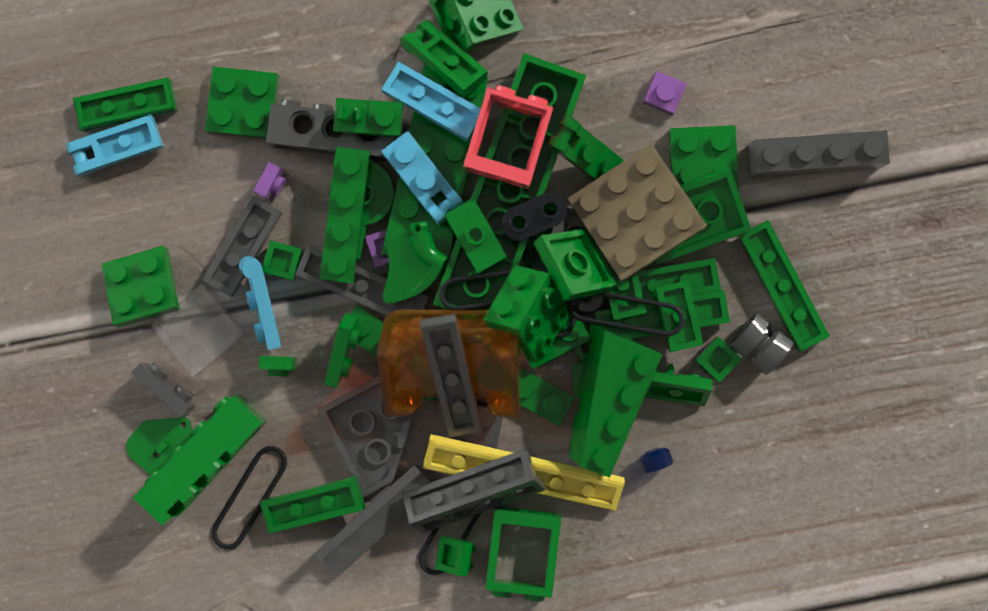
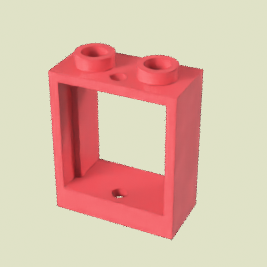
M496 86L495 89L487 88L465 159L464 171L529 190L553 107L547 105V100L537 96L529 95L528 99L515 96L514 90L504 86ZM493 104L541 119L526 170L478 156Z

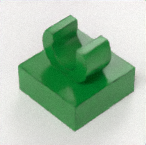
M440 536L435 569L456 576H468V570L473 568V564L470 563L471 552L476 551V546L471 542L451 536Z

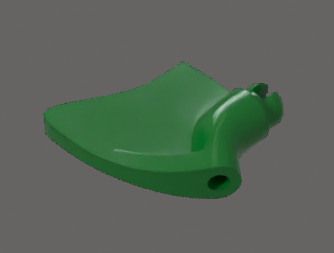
M426 221L412 223L410 225L412 235L394 238L385 242L389 257V272L383 293L384 302L394 303L416 296L432 285L444 270L448 256L436 249L432 233L428 232V223Z

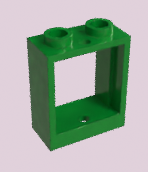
M501 506L494 508L485 590H491V595L502 598H510L511 593L525 594L524 599L536 602H543L544 597L552 598L561 526L560 513ZM501 524L550 529L544 585L495 579Z

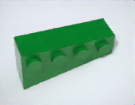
M591 323L589 332L591 336L589 351H586L584 365L586 369L583 385L580 384L578 394L580 403L578 414H575L568 457L581 468L610 478L663 354L646 345Z
M234 395L231 398L228 396L222 398L213 408L215 414L207 422L201 421L190 433L192 438L184 446L179 445L167 458L169 461L160 470L157 469L145 481V485L132 497L162 526L179 518L267 423L239 395Z

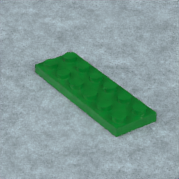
M424 65L423 76L463 98L427 65ZM488 78L463 99L481 108ZM413 112L409 133L462 199L468 171H464V163L472 136L467 142L420 114ZM399 176L382 256L388 257L386 241L412 235L410 225L414 222L426 221L428 223V232L432 233L436 249L448 256V261L444 268L446 269L455 233L447 220L439 226L434 222ZM441 192L431 198L436 205H439L446 199Z

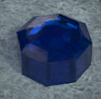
M664 447L651 449L641 455L639 459L643 471L647 474L666 468L674 462L669 449Z

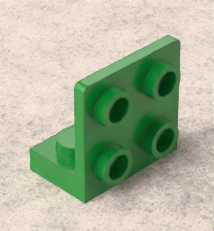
M429 0L442 32L467 54L480 43L516 34L523 29L511 0Z

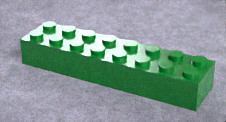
M523 53L511 89L515 91V96L528 99V96L532 95L547 100V105L553 107V111L529 190L479 175L471 199H475L507 256L506 259L479 274L512 270L514 265L519 266L528 239L514 241L508 238L502 229L503 216L509 209L545 193L558 157V153L547 144L553 135L556 136L561 128L559 123L563 116L572 117L586 78L585 74ZM503 108L486 158L526 170L541 119ZM521 217L515 218L512 222L516 229H523L526 225L525 220ZM456 239L433 305L486 324L483 319L490 307L451 311L441 303L439 294L443 283L455 277L477 275L459 240ZM509 275L452 283L445 290V299L452 306L494 301Z

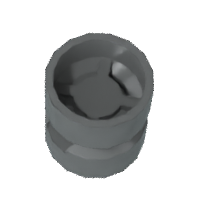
M755 313L739 329L729 346L743 357L750 355L752 357L751 364L767 375L784 359L793 346V341L780 331L772 332L771 323L759 313Z

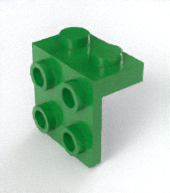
M514 265L483 320L489 328L517 335L532 362L541 363L545 355L551 351L553 341L560 328L567 321L568 308L549 273Z

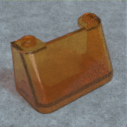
M397 310L391 312L384 319L377 352L385 415H409L419 408L422 397H439L420 324L422 319L455 314L475 397L487 398L488 410L496 416L520 417V340L517 335L487 327L483 319L488 310Z

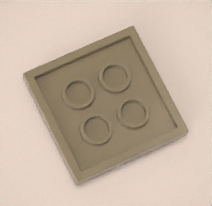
M652 143L567 198L622 283L707 228L706 223Z

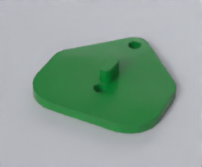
M184 417L143 421L127 440L126 450L129 457L148 474L152 475L169 461L167 458L179 445L184 446L192 438L190 435L192 432L191 422L188 418ZM181 422L186 423L185 428L181 427ZM155 452L160 454L159 458L155 457Z

